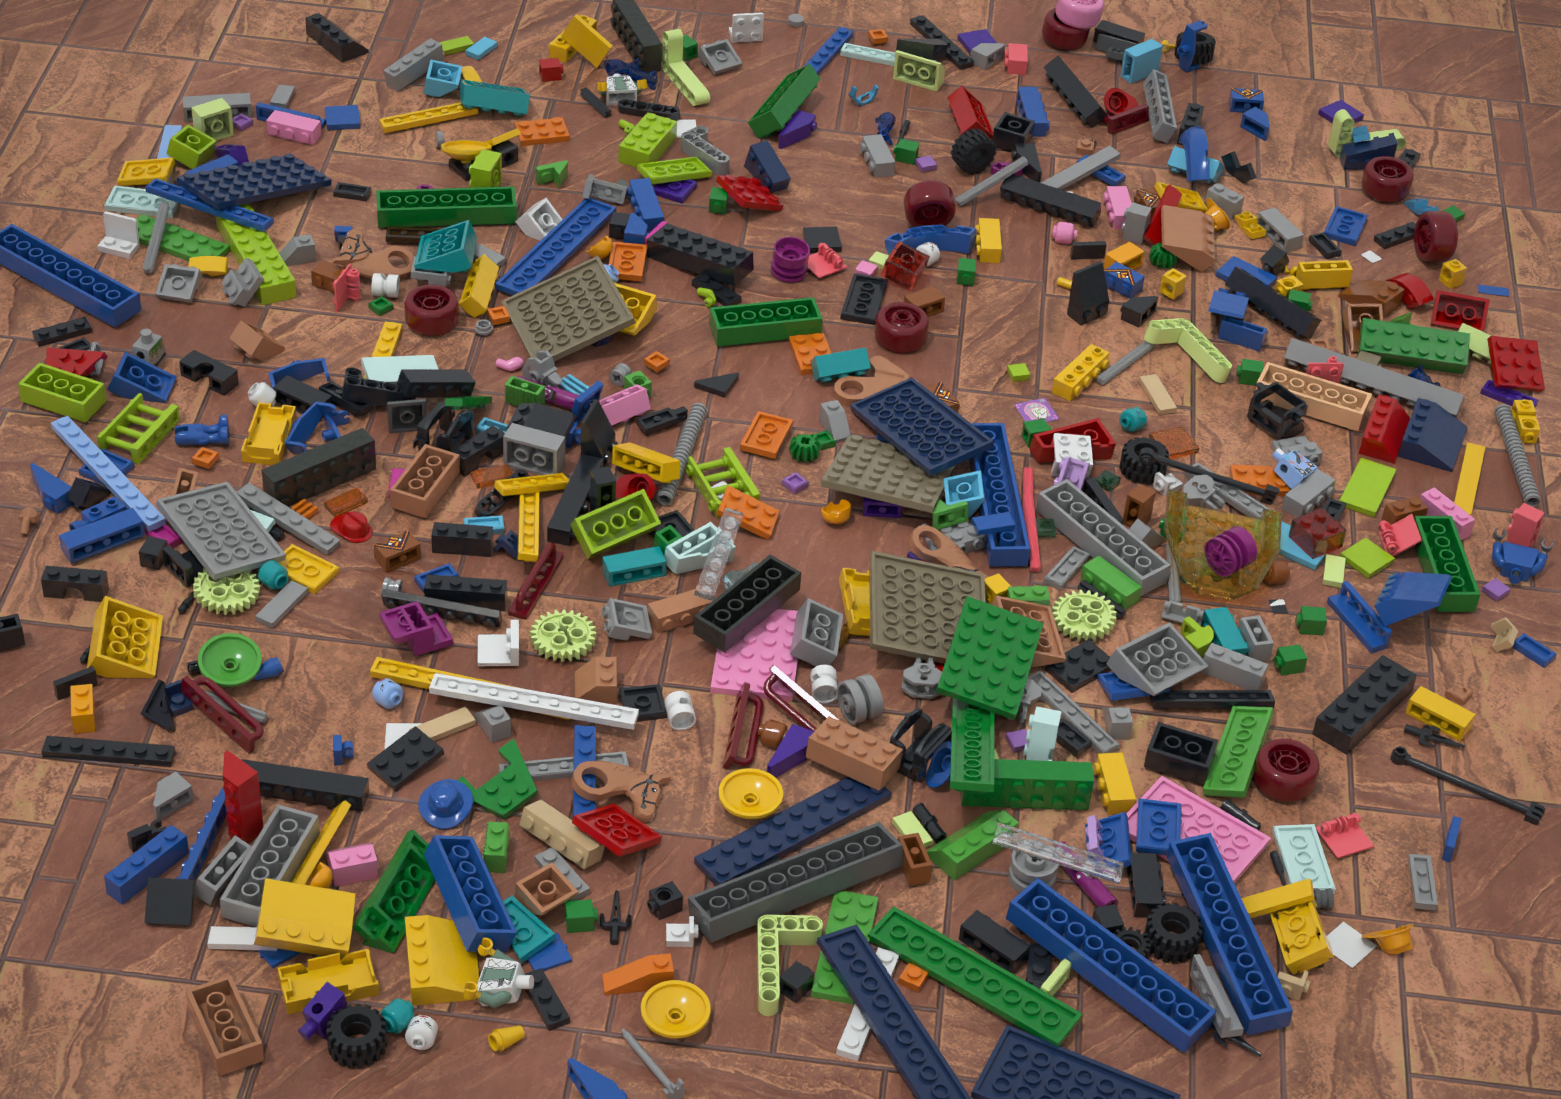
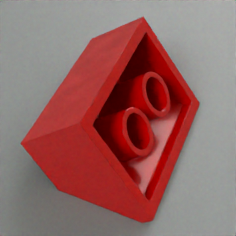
M1437 290L1432 307L1431 324L1460 329L1462 323L1484 332L1490 299Z

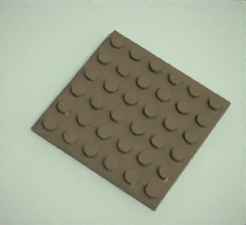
M599 256L502 300V304L507 309L510 319L530 357H536L538 351H548L553 356L554 362L636 323Z
M849 435L822 478L821 487L933 513L945 490L944 478L952 476L957 464L930 476L891 443L886 444L877 439L869 440L859 435Z
M871 551L869 555L870 649L924 660L933 658L934 662L945 664L966 596L986 602L984 574Z

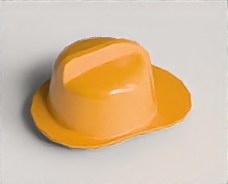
M1207 198L1208 210L1204 214H1208L1213 218L1214 231L1222 228L1228 230L1230 228L1228 216L1213 200Z
M1414 924L1404 925L1395 929L1374 931L1363 934L1361 937L1375 938L1383 951L1389 954H1399L1412 949L1413 943L1410 928Z

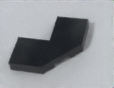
M1235 151L1221 156L1226 171L1241 183L1257 178L1251 162L1241 166Z

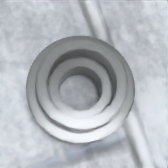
M479 320L475 325V332L481 336H486L493 331V326L488 320Z

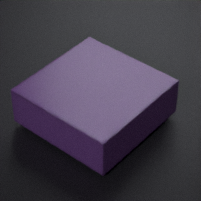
M243 114L232 118L233 127L241 132L254 125L253 119Z
M931 156L915 158V164L921 172L937 169V163Z
M795 472L782 479V485L793 494H796L807 488L809 481Z
M1495 578L1483 586L1482 592L1498 601L1509 594L1510 588Z
M1026 729L1006 733L1005 738L1013 752L1023 751L1025 743L1029 744L1026 741Z

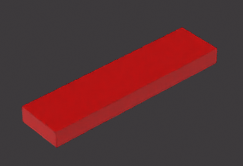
M1171 185L1166 186L1143 236V239L1152 246L1160 243L1162 240L1161 207L1163 205L1177 207L1182 197V193Z

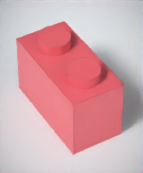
M1009 43L1008 49H1005L1004 67H1007V74L1026 75L1028 63L1027 45Z
M1523 503L1519 509L1516 508L1511 517L1513 522L1507 529L1509 533L1507 541L1531 547L1537 539L1545 512L1526 503Z

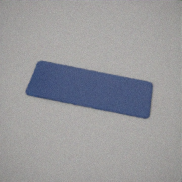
M1478 285L1479 293L1509 296L1508 288Z

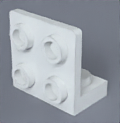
M733 14L732 27H729L728 31L731 42L763 41L764 14Z
M105 211L103 218L106 236L98 244V251L131 259L140 248L137 219Z
M1054 433L1055 460L1051 469V476L1059 477L1061 472L1059 470L1060 462L1067 456L1090 463L1086 478H1089L1093 467L1091 437Z
M511 620V628H506V634L478 635V666H519V620Z

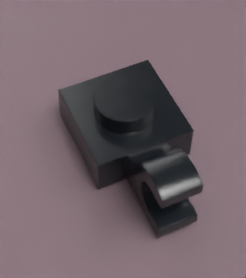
M156 819L150 824V827L148 824H145L127 832L129 848L133 853L164 831L166 827H162L161 820Z

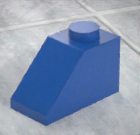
M1254 107L1243 113L1240 127L1266 141L1270 128L1268 114Z
M631 213L624 232V243L645 244V237L649 234L648 225L635 213Z

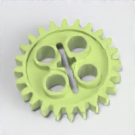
M203 568V573L199 572L198 578L194 579L193 592L194 598H197V603H202V608L208 606L209 612L215 609L216 614L224 611V615H227L228 611H231L235 615L236 610L243 613V607L250 609V604L255 605L256 599H259L260 585L259 579H256V574H251V570L213 580L206 569Z
M1080 590L1079 594L1072 591V595L1065 593L1064 598L1059 597V600L1054 602L1052 613L1058 632L1063 631V636L1069 634L1070 639L1077 637L1078 642H1080L1081 638H1084L1085 641L1089 638L1096 641L1097 636L1103 639L1104 634L1109 635L1110 630H1114L1117 613L1114 611L1115 606L1110 605V600L1105 601V596L1098 597V592L1091 595L1090 590L1086 594Z
M563 609L562 613H559L557 610L554 611V614L547 612V617L540 615V620H535V625L531 626V645H534V650H539V655L545 654V659L552 656L553 661L560 658L561 662H564L565 658H568L571 662L572 657L579 660L580 654L587 656V651H592V646H595L596 627L593 626V621H588L587 616L581 618L580 612L574 615L573 610L566 613L565 609Z

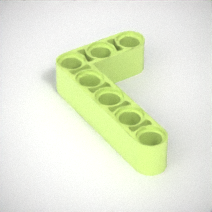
M681 29L663 32V71L692 106L709 103L710 94L683 62V33Z
M1345 109L1336 112L1328 141V147L1337 158H1340L1342 145L1353 142L1351 136L1354 120ZM1397 129L1369 132L1371 138L1369 140H1373V137L1377 136L1379 138L1389 136V133L1394 132L1398 143L1396 150H1401L1406 145V139Z
M1177 318L1152 320L1149 322L1144 335V339L1151 344L1177 342L1214 381L1219 383L1226 382L1232 364L1189 320Z
M763 915L758 919L757 994L758 1011L762 1015L773 1016L778 1012L780 996L779 945H817V939L822 936L823 922L819 917L807 915Z

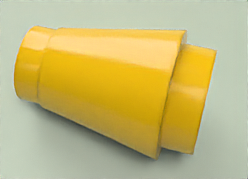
M520 1025L494 1029L488 1035L489 1045L493 1051L502 1052L521 1039H524V1030Z

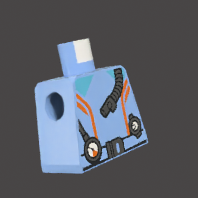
M1278 448L1272 454V457L1278 461L1274 471L1291 489L1316 469H1319L1295 450L1286 454Z

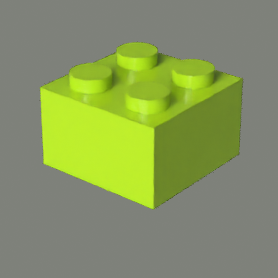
M188 124L170 138L166 154L187 167L194 169L213 156L217 140Z
M482 149L480 154L476 155L474 163L469 167V174L471 175L469 188L499 187L502 182V153Z

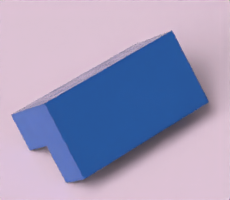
M1225 315L1221 321L1218 338L1260 352L1267 340L1268 331H1266L1267 328Z

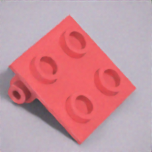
M820 243L818 245V252L809 255L807 268L818 278L847 268L843 258L838 256L833 249H829L826 243Z
M350 263L333 283L336 312L340 310L348 298L358 301L361 297L360 273L356 268H351Z
M1335 356L1328 358L1327 363L1308 362L1306 374L1339 384L1344 363H1339Z
M1413 514L1392 525L1385 520L1379 523V535L1383 547L1393 557L1422 541Z
M1351 813L1346 818L1340 816L1332 821H1324L1322 825L1316 827L1318 834L1337 859L1374 847L1358 825L1361 821L1359 814Z

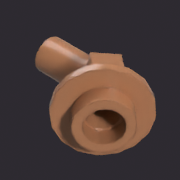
M26 507L21 511L19 516L20 522H22L20 534L28 535L30 525H36L39 522L40 516L35 509Z

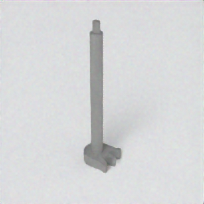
M623 1028L621 1032L624 1039L664 1085L663 1091L667 1099H682L685 1095L684 1082L679 1078L676 1085H674L632 1034Z

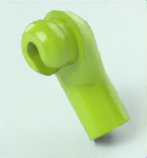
M623 119L618 123V126L624 129L626 136L635 127Z
M702 287L697 289V295L706 298L704 302H707L704 304L706 307L716 304L713 290Z

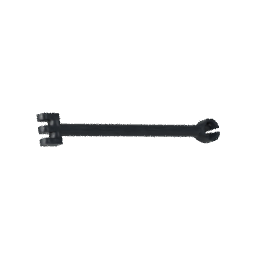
M1143 448L1139 454L1142 464L1149 465L1156 462L1194 475H1208L1213 481L1260 495V502L1269 505L1273 504L1280 491L1279 488L1267 484L1265 489L1165 458L1157 455L1158 453H1155L1151 448Z
M1398 746L1391 753L1390 760L1394 764L1410 765L1526 814L1524 821L1538 825L1545 812L1544 806L1533 801L1530 807L1412 758L1404 747Z

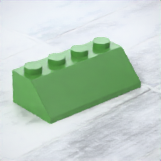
M1005 810L986 812L928 849V856L934 864L955 881L1014 842L1017 838L1019 822Z

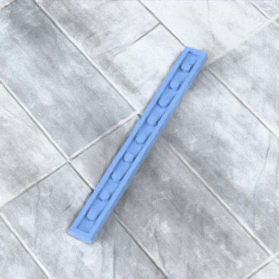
M69 416L51 422V429L114 496L123 502L127 509L134 508L143 520L144 527L148 532L166 525V518Z

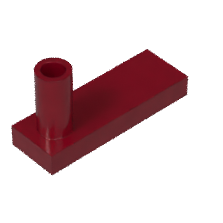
M1143 104L1114 116L1107 114L1108 116L1101 120V122L1108 125V133L1115 134L1149 121V106Z

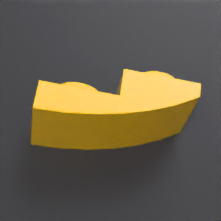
M472 66L462 67L460 79L482 82Z
M1244 211L1241 214L1235 215L1234 218L1237 224L1249 238L1255 239L1266 236V229L1258 224V218L1251 214V212Z
M199 256L189 259V267L200 269L201 274H208L210 277L227 274V257Z

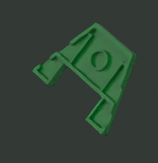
M514 739L498 750L499 755L509 766L484 785L475 789L463 776L457 780L470 789L475 804L503 820L538 795L535 784Z

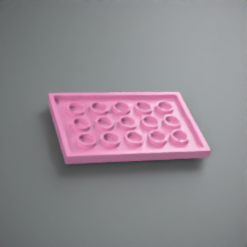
M777 609L725 653L717 648L710 693L737 696L740 688L746 682L750 684L749 692L758 695L761 699H770L764 693L763 686L766 679L771 675L769 668L773 664L795 682L798 658L790 655L798 611ZM776 681L771 686L772 690L783 700L792 702L793 694L780 682Z
M1163 776L1141 798L1181 803L1180 839L1211 833L1234 884L1270 844L1271 838ZM1138 802L1127 812L1129 837L1135 843ZM1156 854L1159 857L1168 861L1167 855Z

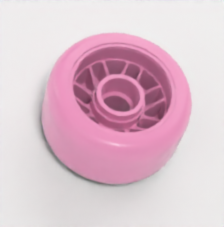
M1057 0L1056 15L1060 21L1068 26L1079 29L1092 28L1101 20L1104 0Z

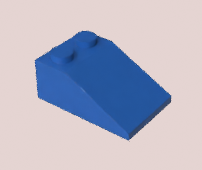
M1219 288L1218 291L1214 290L1208 312L1244 319L1249 298L1246 297V293L1236 291L1234 295L1230 294L1228 289Z
M124 352L107 390L127 399H134L138 393H141L143 401L165 403L177 376Z

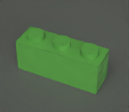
M1097 556L1083 565L1080 580L1087 581L1125 610L1140 600L1142 586L1101 556Z

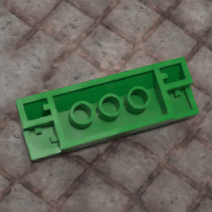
M414 829L406 833L352 926L365 939L362 945L394 953L405 934V917L416 915L435 881L424 856L429 843Z

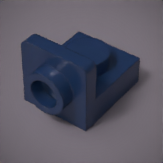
M512 530L506 535L502 533L495 541L497 546L493 550L497 552L500 547H503L510 555L517 559L518 535Z
M181 680L165 685L173 717L193 710L190 699L181 692Z

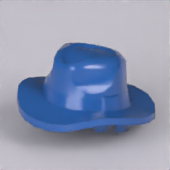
M439 780L431 784L420 796L418 803L419 811L423 819L432 827L439 830L453 829L460 825L469 815L474 803L473 795L465 784L457 780Z

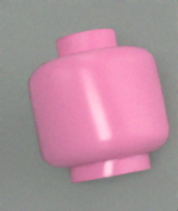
M1058 222L1057 225H1054L1052 238L1055 239L1056 243L1070 245L1072 240H1076L1077 230H1074V224Z

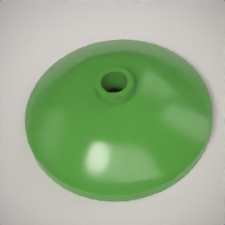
M225 633L212 637L201 647L198 654V666L201 674L223 687H235L249 682L257 675L262 663L261 652L257 644L250 638L236 633Z

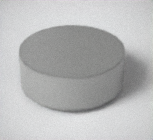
M792 14L788 18V23L793 27H800L804 24V17L800 14Z
M436 131L435 146L436 148H441V144L444 143L443 131Z

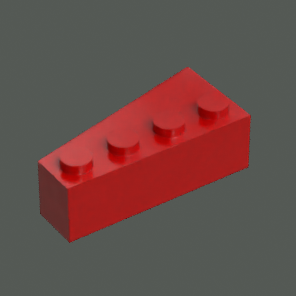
M1099 418L1034 434L1029 450L1038 463L1054 462V433L1084 435L1091 437L1093 460L1111 459L1116 443Z

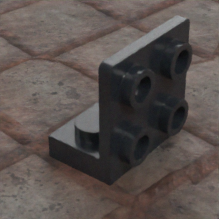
M170 545L162 548L164 566L186 587L193 585L194 579L198 578L199 572L203 573L204 567L192 551L189 550L180 554L179 551H175Z

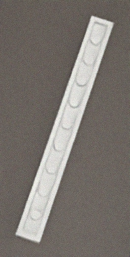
M438 673L434 674L429 687L430 694L497 706L501 705L502 707L634 730L639 716V709Z

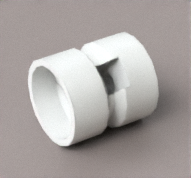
M374 273L371 287L372 296L381 297L386 294L387 297L398 298L400 276L389 274L385 277L384 274Z
M819 665L813 668L810 673L812 697L821 704L832 703L837 699L838 684L835 668L829 665Z
M675 691L665 698L664 703L670 726L678 731L691 728L696 722V716L690 695L684 691Z

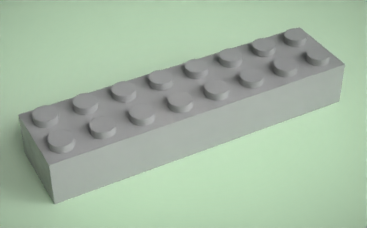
M1068 479L1038 493L1036 511L1082 550L1089 553L1093 559L1101 556L1141 585L1140 596L1168 582L1171 564Z

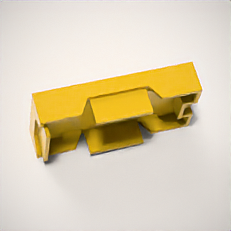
M258 402L248 430L249 437L248 439L245 438L241 449L242 462L274 465L282 461L287 447L285 441L292 430L293 422L297 418L296 406L282 405L281 408L272 407L271 403Z
M842 568L839 584L846 620L848 621L849 634L870 636L869 570L866 573L856 572V569Z
M1315 900L1270 913L1286 966L1293 975L1297 974L1298 970L1300 973H1303L1304 970L1308 971L1330 961L1329 958L1334 957L1320 916L1316 910L1317 904Z
M369 949L346 953L341 961L340 953L308 959V967L301 963L278 967V978L287 1015L303 1012L305 1006L327 981L344 993L347 1002L379 995V983L375 977Z

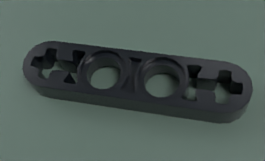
M628 99L618 102V112L621 114L644 117L647 113H653L674 121L680 119V109L674 106Z
M521 469L515 471L507 479L530 476L525 470ZM495 488L479 501L474 512L477 517L491 516L515 495L502 496ZM492 496L499 497L501 502L496 503L493 501ZM488 504L490 507L487 510L483 511L482 509L485 508Z
M1085 478L1082 488L1083 492L1123 525L1121 515L1095 478Z

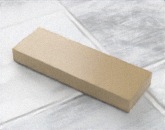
M1157 374L1140 376L1139 383L1158 414L1176 413L1177 407Z
M463 707L416 727L433 741L476 725V720L469 710Z

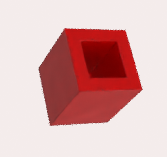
M558 58L539 60V75L542 82L561 80L564 68Z

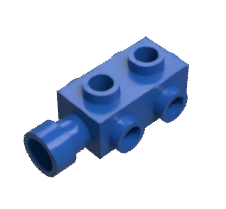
M114 496L81 511L82 520L70 523L69 529L70 531L125 511L127 508L123 502Z

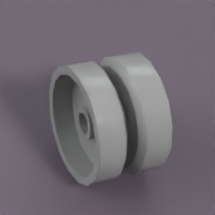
M870 674L857 676L855 680L848 679L839 682L837 685L838 703L844 718L849 724L856 725L863 723L866 719L872 720L882 716L884 708L883 698L877 682Z
M1025 841L1018 844L1013 849L1008 873L1010 885L1015 891L1021 893L1039 878L1053 889L1060 861L1058 853L1053 847L1040 841Z

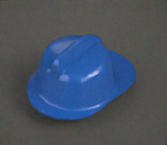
M950 741L943 742L933 753L926 775V784L931 788H937L947 780H950Z

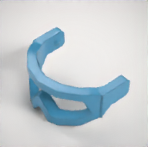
M873 85L872 91L856 98L857 88L852 86L848 96L857 105L863 106L873 101L879 87ZM870 96L869 99L861 102L862 98Z

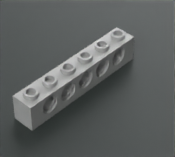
M1153 69L1143 83L1146 102L1149 106L1151 129L1156 140L1167 143L1176 131L1177 125L1167 75Z

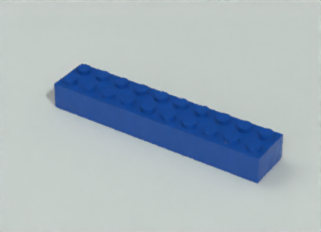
M13 224L0 230L1 265L113 327H117L141 311L140 294L137 291Z
M971 423L994 441L993 448L969 459L971 472L981 470L985 501L978 508L979 516L1009 512L1015 523V530L985 534V548L989 567L1028 566L1030 545L1005 424Z
M1207 833L1170 841L1167 859L1190 910L1195 911V916H1199L1201 919L1200 922L1203 924L1202 937L1246 1036L1289 1026L1293 1009L1212 834Z
M1039 878L1010 902L1006 916L1008 921L1061 961L1064 959L1070 961L1071 968L1183 1053L1211 1027L1217 1012L1215 1009Z

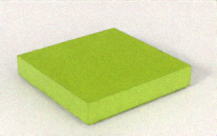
M1366 537L1340 554V557L1346 558L1345 562L1368 579L1393 564L1395 560L1392 555Z

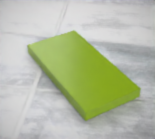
M698 157L637 164V170L645 178H649L651 184L705 178L712 175V171Z
M1360 458L1339 501L1346 503V508L1375 517L1397 469Z

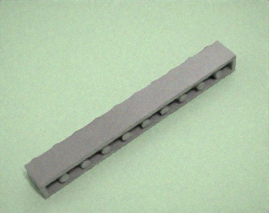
M1291 338L1284 357L1288 361V365L1294 367L1300 365L1305 367L1304 370L1307 371L1308 362L1327 363L1328 358L1335 356L1339 363H1344L1340 382L1344 384L1351 382L1356 384L1355 387L1366 390V388H1369L1377 395H1383L1384 393L1390 395V398L1397 399L1399 402L1401 399L1408 401L1407 404L1415 407L1418 398L1436 402L1454 417H1458L1465 399L1463 394Z

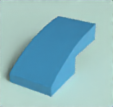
M1366 125L1353 128L1351 137L1354 143L1371 139Z
M1416 198L1404 201L1406 207L1418 215L1427 211H1439L1437 206H1428V199Z

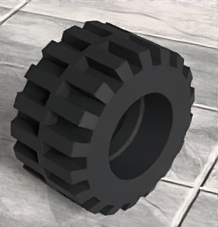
M1200 31L1196 32V49L1192 64H1207L1213 60L1216 43L1213 36ZM1184 32L1179 33L1176 39L1174 55L1177 59H1179L1177 49L1180 46Z
M980 129L965 131L964 134H961L954 141L955 144L952 145V159L967 174L974 175V173L978 174L980 171L986 170V167H989L990 163L995 159V143Z
M1137 437L1134 440L1130 439L1124 444L1119 466L1122 475H1125V478L1131 479L1134 483L1138 482V484L1154 483L1155 473L1157 472L1165 476L1166 465L1156 462L1149 465L1142 464L1139 454L1141 449L1151 448L1155 453H1158L1157 455L1169 458V451L1166 449V446L1152 438Z
M1165 903L1164 906L1161 904L1156 906V909H1152L1148 915L1144 931L1146 938H1149L1151 943L1149 953H1154V957L1157 959L1162 958V961L1167 962L1168 960L1172 963H1177V961L1182 963L1186 962V958L1189 960L1193 958V955L1198 951L1203 932V924L1200 922V917L1195 916V911L1188 910V907L1185 905L1183 907L1179 906L1178 903H1174V905Z
M356 1004L353 1007L347 1005L346 1009L340 1008L337 1010V1014H332L330 1021L327 1023L329 1055H332L334 1061H338L339 1065L344 1066L346 1064L348 1068L352 1069L353 1066H358L359 1069L363 1068V1065H373V1061L377 1062L381 1059L380 1055H384L385 1047H387L386 1021H384L383 1015L379 1014L377 1009L371 1010L369 1005H365V1007H362L361 1004ZM355 1034L365 1035V1036L360 1037V1038H350V1037H349V1036L355 1035Z

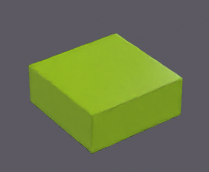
M1025 363L1008 365L1007 372L1012 382L1030 380V372Z

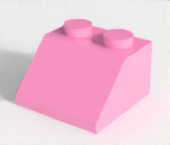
M365 843L325 851L328 866L333 872L332 881L334 887L378 878V864L373 844Z

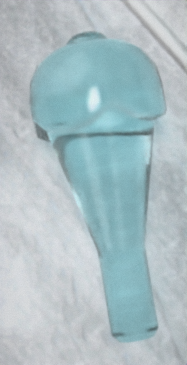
M754 562L747 568L727 572L722 581L724 588L727 590L758 565V563Z

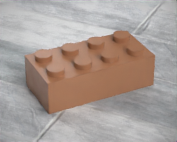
M425 444L390 489L391 508L426 518L460 473V455Z
M828 716L808 738L806 758L880 791L899 770L903 749Z
M231 975L186 990L188 1009L218 1077L264 1061L262 1041Z

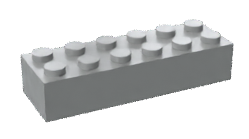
M277 804L220 898L222 918L257 927L265 878L291 883L320 833L318 815Z

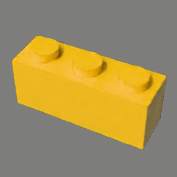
M979 218L978 225H975L977 229L975 245H977L976 255H979V262L1000 263L1002 245L999 219Z
M1348 260L1298 262L1296 278L1304 284L1303 289L1305 290L1310 288L1350 287L1353 269Z
M1422 686L1409 699L1406 714L1427 725L1440 728V732L1459 742L1471 729L1476 715Z
M1123 752L1098 754L1097 761L1093 763V772L1098 777V790L1102 791V805L1106 806L1108 815L1122 812L1127 814L1135 805L1136 797Z

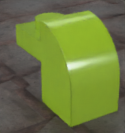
M1188 616L1183 619L1180 634L1185 637L1184 639L1204 659V655L1213 641V630L1209 625L1202 628L1199 623Z

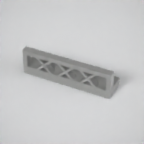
M1200 954L1194 955L1190 976L1201 999L1217 1011L1213 1024L1220 1038L1242 1036L1243 1027L1213 966H1206Z

